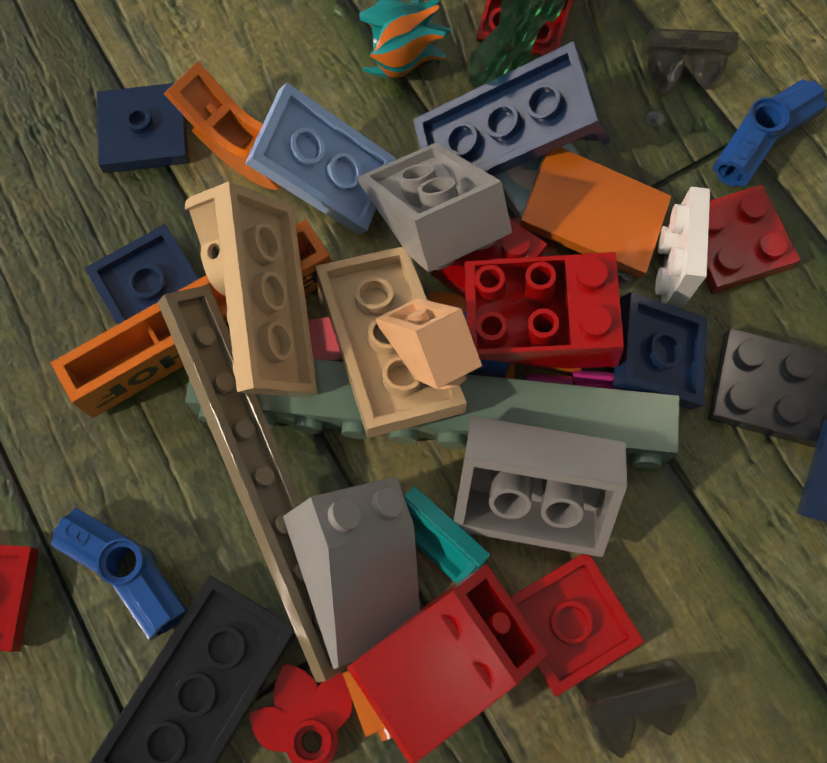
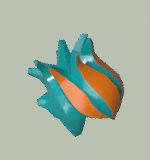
M379 0L374 6L360 12V20L372 25L373 51L370 56L377 63L376 67H362L363 72L383 78L404 77L423 62L428 60L440 62V60L446 59V54L430 43L437 39L446 38L448 34H451L450 28L429 21L440 10V5H436L440 0H430L428 2H424V0H412L410 2Z

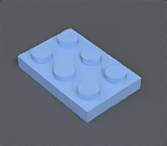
M286 82L278 90L245 164L360 235L368 231L376 207L361 187L358 176L396 160V157Z

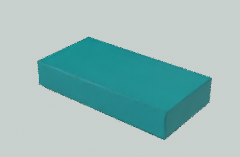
M414 486L404 495L414 523L415 546L455 583L482 566L490 556L482 546L417 487Z

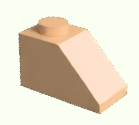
M417 298L376 318L380 330L417 381L436 389H450L463 383L467 378L466 374L482 366L461 308Z

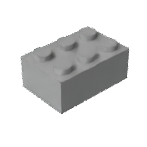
M471 416L454 522L469 534L603 557L627 489L625 442Z

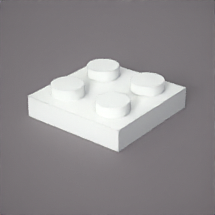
M690 187L682 203L674 205L670 224L668 227L663 226L659 235L658 253L664 254V267L659 268L655 293L656 295H662L661 302L680 309L685 307L707 274L710 189Z

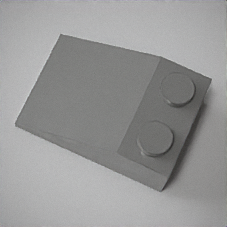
M438 143L431 144L358 176L361 187L407 254L428 272L447 268L456 259L475 250L487 249L494 245L496 240L512 233L502 181Z
M396 476L312 496L283 516L333 669L354 662L420 611L414 523Z

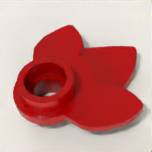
M291 664L283 665L274 686V706L258 709L249 715L251 727L258 742L267 750L287 752L292 763H329L334 758L338 749L339 737L337 731L348 720L352 711L353 701L343 676L344 672L318 685L315 679L306 671ZM308 731H316L322 738L321 748L316 752H311L304 746L303 739Z

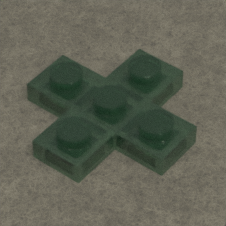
M502 0L499 25L471 54L469 83L478 88L533 61L532 48L539 30L547 21L552 23L557 19L566 0Z

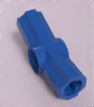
M802 79L776 96L764 97L752 104L741 125L712 167L719 181L730 187H746L776 141L814 119L826 109L825 90L816 80L806 81Z
M74 508L71 513L62 517L53 531V540L50 545L99 574L105 582L110 583L149 640L156 639L179 624L188 609L157 566L155 555L148 547L136 543L79 508ZM134 552L136 556L135 568L129 575L122 577L119 572L120 561L126 554Z

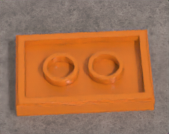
M559 147L544 154L519 225L530 232L582 254L616 252L617 269L641 278L647 273L671 195Z

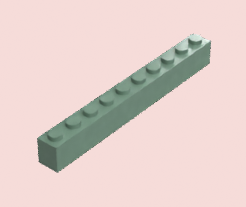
M313 359L318 394L306 397L256 394L270 429H274L275 423L294 425L293 429L295 431L306 434H321L324 428L341 430V434L345 437L368 439L343 362ZM466 374V380L460 384L467 402L465 413L383 434L389 435V440L396 443L415 444L418 442V438L437 440V445L444 448L463 449L466 448L471 416L625 442L626 460H632L631 465L633 467L657 469L661 468L662 464L667 463L678 454L679 396ZM189 379L185 403L196 415H199V420L207 423Z

